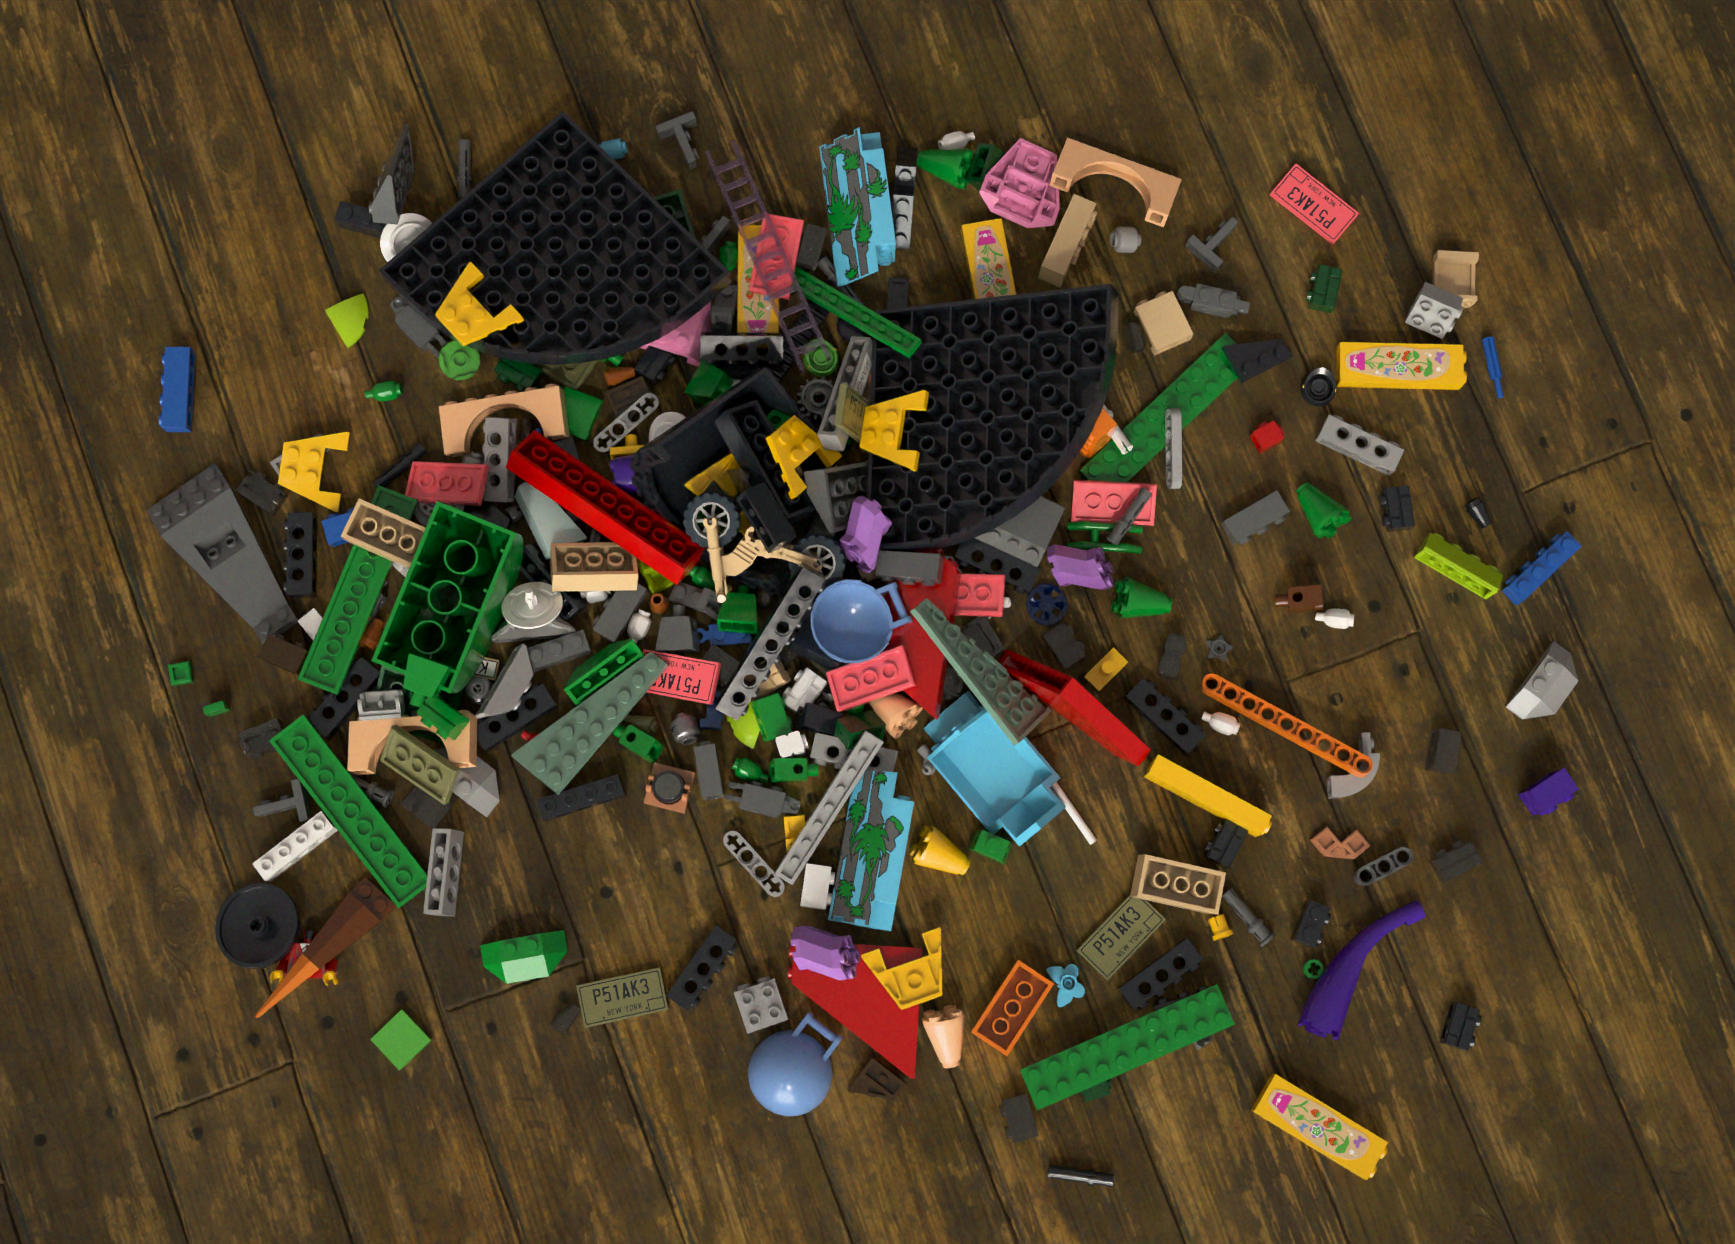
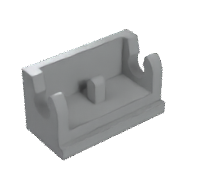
M403 689L360 692V699L357 700L359 721L402 718L406 711Z

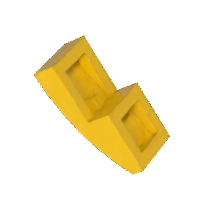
M805 814L784 816L786 851L789 850L805 825Z

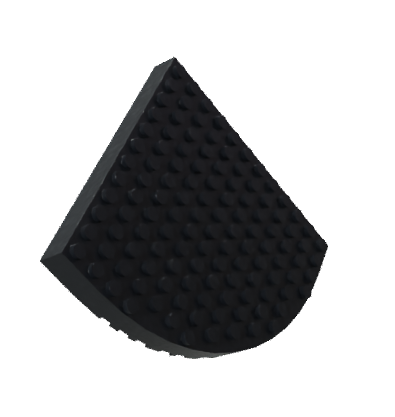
M564 111L378 270L384 281L430 325L458 341L437 319L435 314L468 263L472 262L483 274L484 278L468 291L493 318L511 304L523 317L524 321L518 324H511L502 331H494L488 334L487 337L466 346L502 359L547 365L591 362L615 357L638 349L681 326L732 283L730 271Z
M1111 284L874 311L920 338L922 344L908 358L873 337L870 406L922 390L929 392L926 411L906 410L900 450H913L920 453L917 471L910 470L907 467L869 452L867 499L870 501L876 500L882 507V513L892 522L889 530L882 536L879 550L921 552L966 542L1008 522L1039 499L1074 461L1093 431L1110 388L1116 360L1118 336V292Z

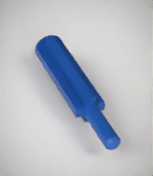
M1487 337L1482 339L1490 380H1494L1497 398L1500 399L1504 397L1500 378L1503 377L1495 339L1494 337Z

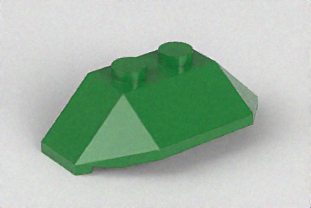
M632 638L611 643L578 666L563 689L574 704L579 705L642 659L644 655Z
M565 930L480 945L483 967L506 984L550 976L568 952Z

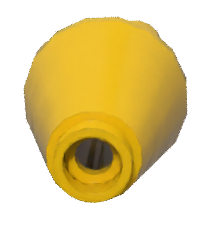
M925 825L919 836L921 838L918 843H914L909 851V855L912 856V863L956 875H964L970 865V860L967 859V856L938 828L932 825L930 827Z

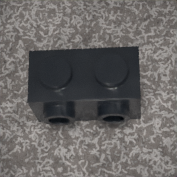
M1306 900L1291 940L1309 948H1315L1316 945H1320L1323 938L1322 928L1328 924L1331 914L1328 913L1330 907L1312 900Z

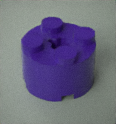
M634 454L615 457L613 460H610V468L614 472L615 477L612 483L630 496H638L637 488L631 480L634 476V471L630 468V462Z

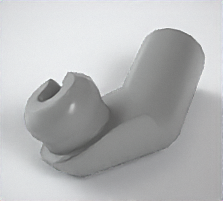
M923 744L917 750L924 758L922 772L925 775H932L936 768L927 757L933 752Z

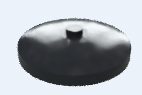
M254 883L244 886L230 895L218 913L215 925L218 946L227 959L241 967L262 969L272 966L282 960L293 948L299 935L300 914L292 897L279 887L267 883Z

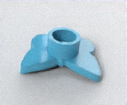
M1069 964L1065 969L1060 966L1048 967L1046 969L1049 977L1058 984V1007L1067 1005L1072 1001L1073 997H1083L1085 989L1083 985L1077 982L1076 978L1079 972L1076 965Z

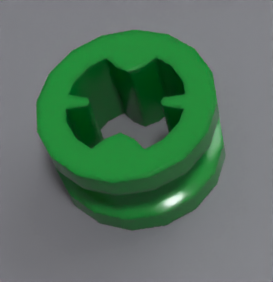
M1308 960L1303 965V973L1311 979L1319 978L1324 971L1323 965L1319 960ZM1311 963H1314V966H1318L1316 975H1312L1313 972H1308Z

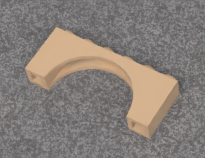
M1067 138L1049 186L1069 192L1075 182L1089 175L1108 174L1122 178L1132 184L1141 194L1146 206L1145 221L1164 227L1182 179Z
M548 384L542 389L531 387L526 388L525 392L508 391L505 392V395L501 396L491 394L486 395L484 399L468 398L465 399V402L461 403L456 401L446 402L444 406H439L444 454L449 458H456L470 453L471 439L478 425L490 414L507 408L522 409L535 415L543 428L544 436L550 441L570 437L564 390L557 386V384Z
M459 710V713L469 719L467 726L461 731L456 740H452L450 737L446 740L441 736L439 737L446 747L450 762L459 768L476 767L477 717L468 710ZM418 714L415 717L403 715L402 718L359 721V718H357V721H349L347 771L354 775L376 774L379 757L384 750L391 726L398 725L406 732L425 730L435 733L438 729L433 725L431 728L427 727L420 721L422 717Z

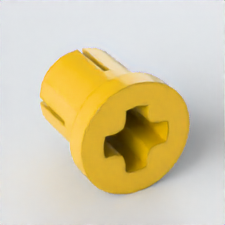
M1224 914L1208 919L1214 935L1212 936L1213 941L1234 934L1232 929H1229Z

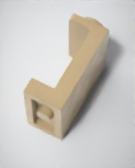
M1438 250L1433 256V285L1462 297L1461 307L1464 308L1471 307L1478 300V296L1475 295V265L1479 260V252Z
M1163 291L1157 294L1155 299L1150 301L1145 299L1136 304L1137 307H1135L1133 313L1135 316H1138L1152 344L1151 351L1154 356L1191 340L1193 332L1173 291L1168 293Z

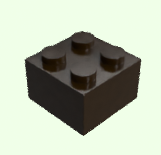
M276 633L275 637L268 634L258 658L299 676L310 648L297 641L293 645L292 640Z

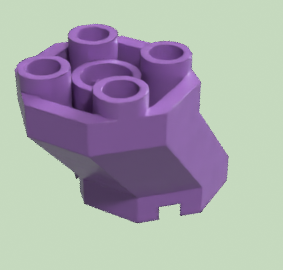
M858 496L853 501L846 534L840 538L841 543L839 545L842 546L848 560L851 562L855 560L859 563L856 566L859 570L870 573L876 566L882 536L889 530L892 522L882 513V507L876 500L870 501L864 496Z
M1056 544L1047 547L1049 563L1053 562L1054 566L1051 571L1060 586L1066 587L1074 584L1099 590H1106L1114 586L1111 577L1113 568L1109 561L1106 562L1101 547L1089 550Z
M812 926L794 927L791 936V946L796 947V952H792V955L799 970L809 969L837 980L856 978L860 953L858 950H855L850 935L837 936Z

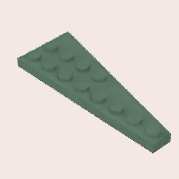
M924 599L910 611L1014 746L1020 743L1051 712L1049 707L1045 708L1037 701V696L1034 694L1030 695L1023 689V684L1019 680H1013L1009 673H1007V670L988 652H982L974 645L975 641L972 638L968 639L960 632L961 628L956 624H951L944 616V613L930 600Z
M648 653L515 751L511 756L559 795L666 670L668 665L654 653Z

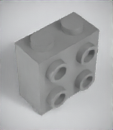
M1425 282L1409 309L1405 323L1443 339L1446 332L1450 333L1455 324L1453 320L1455 318L1459 319L1464 307H1461L1463 298Z
M770 976L757 980V985L750 987V984L747 983L738 986V991L734 992L747 1034L789 1020L775 978L770 979Z

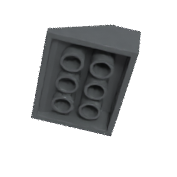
M409 124L404 125L388 156L387 162L383 163L382 175L378 177V188L374 189V199L369 203V213L372 214L373 222L398 225L415 174Z
M868 461L805 471L807 494L829 533L847 530L853 501L858 496L867 498Z
M1041 496L1008 522L974 539L1038 568L1066 507Z

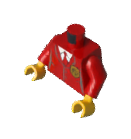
M304 931V943H295L291 951L279 961L276 970L270 974L271 984H273L276 978H279L280 984L284 978L283 976L290 971L316 937L317 931ZM333 958L309 978H323L326 986H328L330 979H333L335 985L338 984L336 977L337 958Z

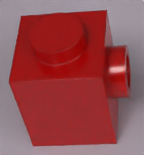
M1265 421L1256 426L1257 430L1253 431L1249 436L1257 451L1261 454L1281 443L1284 439V431L1275 421L1270 423Z

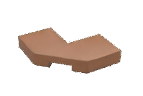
M1327 826L1310 839L1324 857L1355 859L1370 847V844L1357 829L1341 842Z

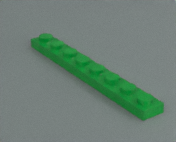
M797 266L795 267L792 290L908 358L922 344L921 339Z

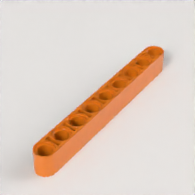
M1208 674L1203 678L1201 686L1203 693L1357 777H1365L1372 770V760L1352 747L1216 674ZM1214 681L1217 687L1209 689L1206 686V682ZM1226 691H1233L1236 697L1227 699L1224 693ZM1251 701L1254 704V708L1246 709L1243 706V702ZM1270 711L1273 718L1269 720L1263 718L1262 712ZM1288 721L1291 723L1292 728L1285 730L1281 727L1280 723ZM1307 731L1311 738L1303 740L1299 733ZM1321 741L1327 742L1329 749H1320L1318 743ZM1341 751L1347 753L1348 760H1340L1337 753ZM1364 762L1367 765V770L1360 771L1357 768V763Z

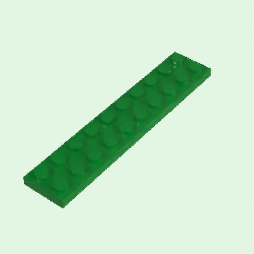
M1225 333L1122 430L1125 437L1133 445L1131 451L1124 445L1128 453L1122 454L1112 439L1079 473L1086 480L1129 482L1165 448V413L1168 408L1180 409L1183 431L1238 378L1221 349L1225 345H1234L1236 343Z
M378 485L371 504L411 521L418 500ZM353 544L298 680L339 695L393 561Z
M305 715L300 716L269 740L398 909L426 888L427 872Z
M1216 984L1020 1069V1072L1036 1110H1040L1233 1026L1235 1023Z

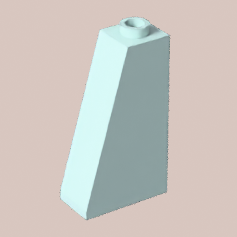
M527 482L518 487L515 498L546 560L550 559L551 543H585L586 535L555 501Z

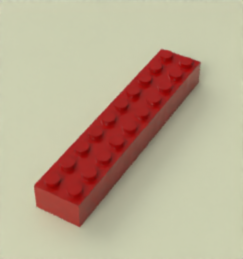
M536 430L512 450L505 468L674 584L678 585L698 563L705 547L699 546L696 542L694 543L685 532Z

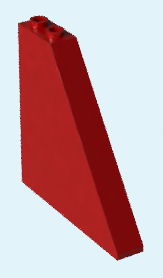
M941 549L921 551L917 553L940 554L942 556L944 552ZM943 557L944 564L941 584L935 583V586H925L920 582H914V585L902 584V581H894L898 585L896 589L908 616L912 617L913 621L893 629L889 644L882 651L884 652L901 645L905 646L917 686L905 689L904 691L936 720L940 716L948 660L910 611L927 598L944 613V616L951 624L954 623L961 573L957 569L959 565L950 557L948 559ZM889 592L882 594L890 608L893 622L900 620Z
M1008 649L998 659V662L1007 670V673H1009L1013 680H1019L1023 684V688L1037 696L1038 699L1112 754L1138 767L1145 760L1151 749L1073 677Z
M853 944L855 950H858L860 953V962L857 963L856 978L837 980L809 969L799 970L793 959V965L788 966V979H792L791 984L909 1078L915 1079L919 1004L901 1010L864 962L861 955L879 949L885 967L888 970L922 958V948ZM790 945L789 957L793 958L792 952H796V947Z

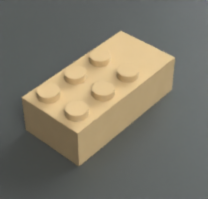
M1076 194L1073 195L1041 265L1039 279L1061 288L1071 264H1076L1081 248L1088 237L1089 230L1095 222V217L1098 211H1095L1097 203Z
M359 498L341 537L347 542L409 569L425 527Z
M615 542L551 543L550 568L552 592L637 590V558Z
M1138 855L1130 897L1205 914L1218 915L1226 873L1151 855Z

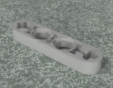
M646 393L594 438L595 449L603 453L609 451L610 447L615 446L657 409L659 404L657 396L652 393ZM645 398H654V407L648 406L644 410L648 413L643 415L641 409L636 407V405L640 403L642 407L646 403ZM632 410H636L640 414V419L636 422H631L628 419V413ZM615 424H622L625 430L622 435L618 436L613 433L612 428ZM609 430L611 436L614 437L616 441L612 442V440L610 439L609 441H607V448H604L603 446L599 448L597 446L599 444L598 439L601 438L604 440L606 437H608V435L605 434V432Z
M1168 408L1165 413L1166 484L1168 489H1180L1182 486V421L1179 408Z
M737 831L727 832L723 838L725 847L770 896H781L785 890L783 881L774 874V871ZM730 835L732 837L738 836L736 841L740 846L742 843L746 844L737 854L734 852V850H737L735 845L731 844L729 846L727 844ZM750 850L753 853V859L750 862L742 861L741 854L743 851ZM758 866L766 867L767 875L765 877L759 878L756 876L755 870ZM771 874L774 875V878H772L771 880L775 884H777L778 882L781 884L779 886V889L781 890L779 893H777L776 891H774L773 893L770 892V889L772 887L768 882L766 883V885H763L762 883L763 881L767 880Z

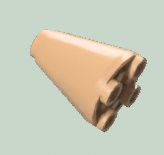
M898 692L869 702L878 717L886 724L887 732L894 739L899 738L904 730H911L917 723L915 718L922 711V707L917 702Z
M956 1005L945 1006L940 1011H924L922 1022L943 1068H953L960 1065L959 1060L961 1059L965 1019L964 1012L956 1009Z

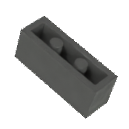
M1275 491L1224 520L1221 526L1233 546L1238 543L1242 546L1251 540L1250 536L1255 533L1261 535L1269 530V525L1273 523L1278 525L1287 519L1286 515L1290 510L1278 491Z
M879 550L875 575L881 582L887 584L894 583V581H902V584L914 585V582H920L925 586H935V583L941 584L944 559L940 554Z
M637 583V590L616 591L612 598L609 597L603 606L605 610L602 615H598L592 624L594 626L593 631L612 643L618 642L628 627L632 615L637 612L648 594V590Z
M584 630L527 648L533 673L593 653Z

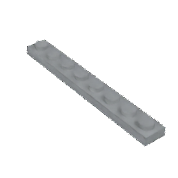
M864 730L774 872L775 875L792 885L794 884L883 744L881 739Z

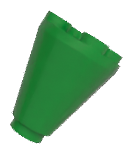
M967 148L921 150L918 154L917 166L955 188L966 190L968 186L966 178L972 163L973 150Z
M1306 482L1297 489V498L1315 537L1320 539L1326 536L1329 539L1337 533L1336 529L1339 526L1345 525L1351 520L1352 517L1347 508L1315 485Z
M1124 577L1122 580L1116 581L1114 588L1116 596L1111 604V612L1116 613L1118 618L1155 616L1170 612L1172 598L1167 597L1166 594L1130 577Z

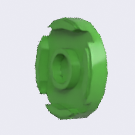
M456 340L446 343L438 357L442 372L454 380H466L472 377L480 365L479 352L466 345L462 346Z

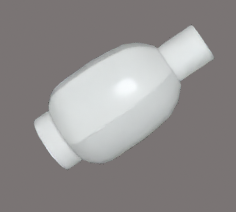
M961 131L952 132L944 135L942 140L938 141L939 149L964 148L969 141L975 140V135L973 132L967 134Z
M640 609L638 613L632 615L627 629L629 637L632 638L635 644L646 636L651 625L650 613Z
M1329 609L1325 613L1316 612L1315 620L1324 621L1327 626L1332 628L1346 629L1349 626L1353 627L1354 614H1350L1346 609Z
M1204 712L1202 720L1209 722L1212 729L1225 735H1237L1241 725L1235 717L1221 712L1214 714Z

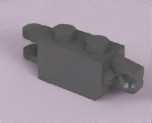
M1198 283L1196 287L1183 285L1177 292L1179 301L1191 304L1189 310L1224 318L1237 315V312L1247 314L1249 311L1250 303L1240 300L1237 292Z
M398 296L390 303L391 308L396 313V324L423 353L429 349L438 358L440 353L432 345L439 341L443 347L447 342L442 338L438 329L430 325Z
M751 781L750 784L745 783V785L735 782L728 783V787L732 789L743 790L741 798L732 794L725 795L726 800L740 803V810L773 818L780 817L782 813H799L801 801L787 796L783 792V788L771 786L770 789L762 787V783Z

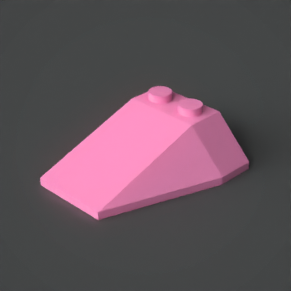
M1020 138L984 177L979 193L990 211L1026 228L1053 226L1060 209L1059 189L1049 186L1057 164V154Z
M711 301L678 328L640 348L647 349L650 345L687 357L686 363L699 366L702 361L700 360L701 332H712Z

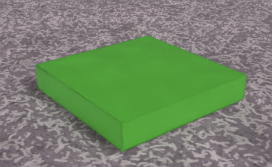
M401 1009L370 1039L399 1071L432 1041L404 1009Z

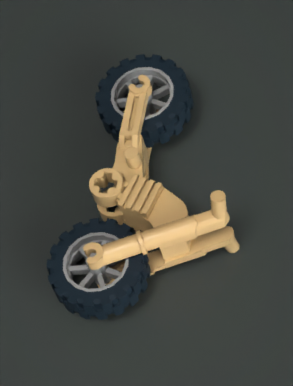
M716 491L703 492L688 504L684 512L683 524L687 535L691 537L694 543H698L699 546L708 547L707 551H709L716 596L720 603H723L726 600V594L732 591V586L727 584L726 581L727 575L736 576L753 563L757 556L789 561L792 577L802 562L822 574V567L831 569L825 575L824 582H826L824 590L838 582L845 570L846 556L842 546L839 545L836 539L821 533L806 535L795 545L789 543L787 546L768 553L760 538L754 536V528L750 525L737 547L730 553H724L723 546L732 541L741 525L739 507L725 493ZM712 504V512L709 514L704 506ZM716 505L721 507L724 511L722 513L716 514ZM701 510L707 518L697 519L698 512ZM727 514L728 518L727 523L720 521L721 517ZM700 522H703L705 526L703 531L698 526ZM720 525L726 527L723 532H721ZM812 547H818L817 553L810 551L809 549ZM821 548L826 549L829 554L824 557L820 556ZM831 556L833 559V566L825 563V560Z

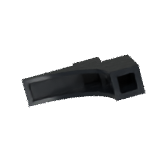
M898 146L892 218L896 248L910 249L918 148Z
M804 586L799 589V592L803 594L810 591L805 589ZM797 604L788 606L790 611H796L799 608ZM812 608L810 611L806 610L803 615V623L799 629L795 628L791 634L793 638L789 650L830 670L836 669L840 661L829 657L819 648L811 630ZM779 622V624L785 627L788 626L787 622Z

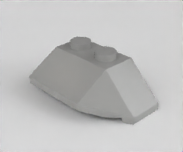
M558 615L552 622L532 629L515 627L505 620L491 638L494 643L560 638L577 631Z
M1552 641L1505 708L1522 720L1554 715L1578 682L1571 653Z
M521 644L514 648L475 717L483 718L503 714L518 708L522 701L520 697L530 688V680L533 677L526 645Z
M446 748L434 749V751L448 760ZM477 756L476 767L460 769L453 792L481 814L488 817L500 802L496 770Z

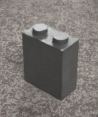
M711 741L699 742L698 746L694 747L701 796L704 801L724 798L725 793L717 747Z

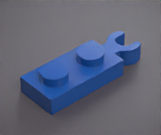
M718 624L709 625V631L698 628V633L703 634V638L699 640L700 645L706 641H710V647L752 644L751 633L718 631Z

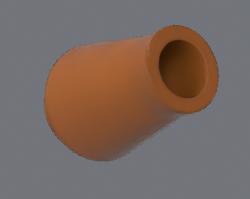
M633 366L608 367V369L604 370V377L607 386L612 385L614 387L635 378Z
M662 593L653 594L649 600V607L654 613L661 614L669 608L670 602L668 597ZM659 598L661 602L656 604L655 600Z
M373 618L366 628L359 645L373 651L378 646L385 623L377 618Z

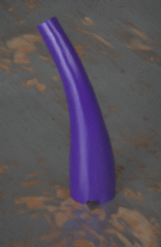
M1417 900L1377 919L1354 936L1340 950L1311 990L1297 1023L1299 1027L1306 1025L1305 1031L1324 1038L1326 1034L1333 1035V1040H1339L1367 954L1381 938L1403 924L1409 926L1425 918V912Z

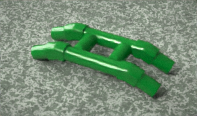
M1068 522V530H1091V542H1068L1067 547L1081 550L1101 547L1103 551L1141 554L1142 546L1133 544H1120L1119 542L1116 546L1112 543H1099V530L1112 531L1117 523ZM1132 524L1130 531L1126 533L1141 534L1143 527Z

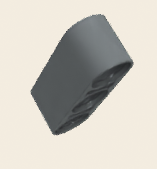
M1407 847L1394 849L1354 870L1353 881L1359 886L1370 885L1409 865L1413 860V853ZM1399 851L1405 854L1406 859L1403 863L1397 859ZM1380 861H1384L1387 864L1385 872L1379 870L1378 864ZM1362 870L1368 873L1369 877L1366 882L1360 879V872Z

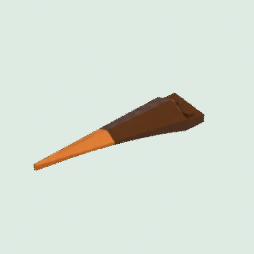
M365 877L348 893L255 1017L258 1018L333 958L379 925L397 906Z

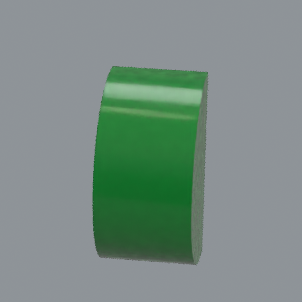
M437 501L371 661L405 675L409 653L416 654L453 667L441 690L451 694L461 691L482 664L493 643L491 636L501 626L504 619L502 602L506 595L515 588L523 556L522 536Z

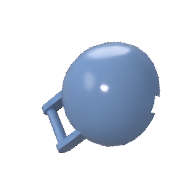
M846 579L828 586L817 597L811 611V630L819 648L829 657L843 663H860L871 660L879 655L889 644L893 633L892 630L913 621L912 617L908 616L899 596L896 582L876 590L874 587L861 582L862 580ZM889 592L900 620L893 622L890 608L882 596L884 593Z
M810 1011L795 1031L786 1030L770 1035L756 1047L750 1058L748 1080L751 1091L764 1108L782 1116L806 1114L815 1109L825 1099L830 1090L833 1071L829 1056L843 1039V1036L840 1034L837 1036L812 1017L814 1014ZM806 1024L832 1042L827 1051L815 1038L801 1032Z

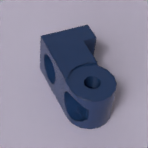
M718 690L715 692L713 705L706 704V719H700L701 730L722 731L723 713L715 709V702L721 693Z

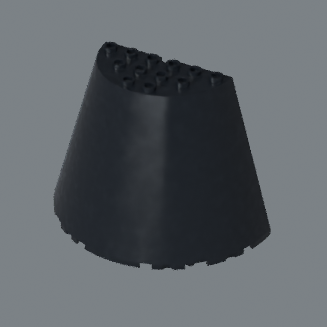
M766 367L760 368L641 447L634 454L630 462V468L634 471V476L631 480L637 488L638 496L644 495L646 499L644 502L645 506L686 533V528L683 524L684 512L696 495L684 486L685 482L730 453L729 447L714 423L725 410L758 400L766 416L775 409L789 417L795 415L817 434L819 430L813 426L806 414L798 412L797 402L786 393L784 386L779 384L773 377V373ZM813 452L800 464L803 475L805 471L827 468L816 452ZM801 476L805 483V476ZM734 500L733 502L738 505L740 513L742 508L740 507L739 503L736 500ZM817 510L813 511L807 518L790 524L797 535L790 544L795 545L808 534ZM754 530V536L758 538V535ZM738 531L732 541L723 546L724 553H730L737 547L744 537L741 532ZM705 547L700 560L709 566L711 564L709 551H707L708 547ZM757 556L753 563L743 572L736 576L727 575V577L738 583H743L752 589H755L758 585L763 587V592L782 595L790 579L791 570L787 560Z

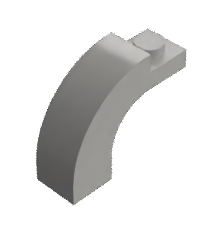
M1370 732L1360 733L1357 735L1358 751L1372 760V770L1367 776L1361 778L1351 773L1349 775L1327 777L1328 799L1353 795L1364 789L1373 780L1379 767L1380 753H1371V750H1374V739L1370 738ZM1358 762L1357 768L1360 771H1366L1367 765L1364 762Z

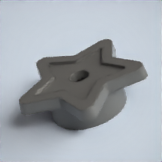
M1220 635L1215 641H1206L1210 648L1208 658L1218 657L1222 661H1226V653L1233 646L1224 641L1223 635Z

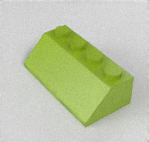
M1429 533L1424 538L1414 556L1415 559L1484 599L1497 593L1503 574L1499 573L1496 567L1485 565L1480 562L1481 559L1473 554H1466L1460 546L1444 541V537L1437 533Z

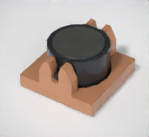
M654 762L652 773H650L648 778L649 782L646 785L644 804L685 814L695 772Z

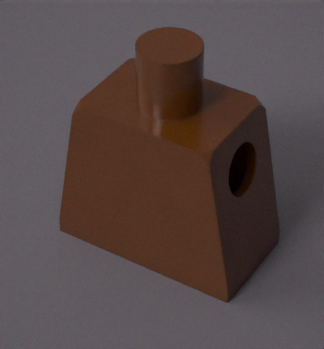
M1322 584L1287 588V594L1275 595L1276 607L1288 606L1289 612L1322 611ZM1295 597H1300L1302 600L1300 602H1295L1293 599Z

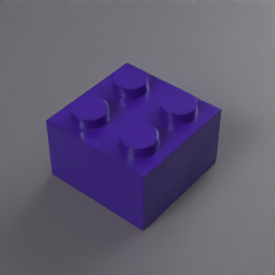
M1565 768L1550 772L1519 793L1518 796L1532 816L1536 814L1542 816L1558 808L1556 804L1565 803L1574 798V792L1579 788Z

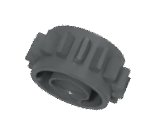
M815 376L813 381L806 380V385L800 386L802 393H797V398L801 399L797 401L798 406H803L800 412H806L809 418H814V422L818 419L822 420L834 388L831 379L825 381L823 376L821 379H817ZM817 395L825 398L822 403H816L813 399Z

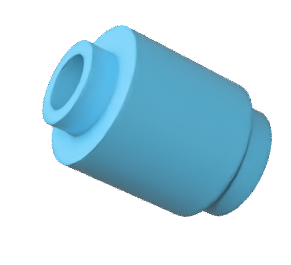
M621 138L604 141L599 145L614 160L623 159L625 154L628 153L626 142H622Z

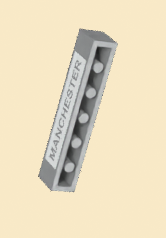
M851 336L817 434L824 450L844 451L849 435L834 425L840 384H848L859 394L863 395L872 369L873 342L871 337Z

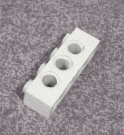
M320 811L256 860L253 866L265 881L272 882L338 830L327 815Z

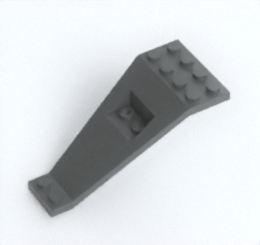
M216 463L146 510L160 536L254 629L263 644L268 634L274 637L276 633L281 635L298 623V618L292 610L233 489Z

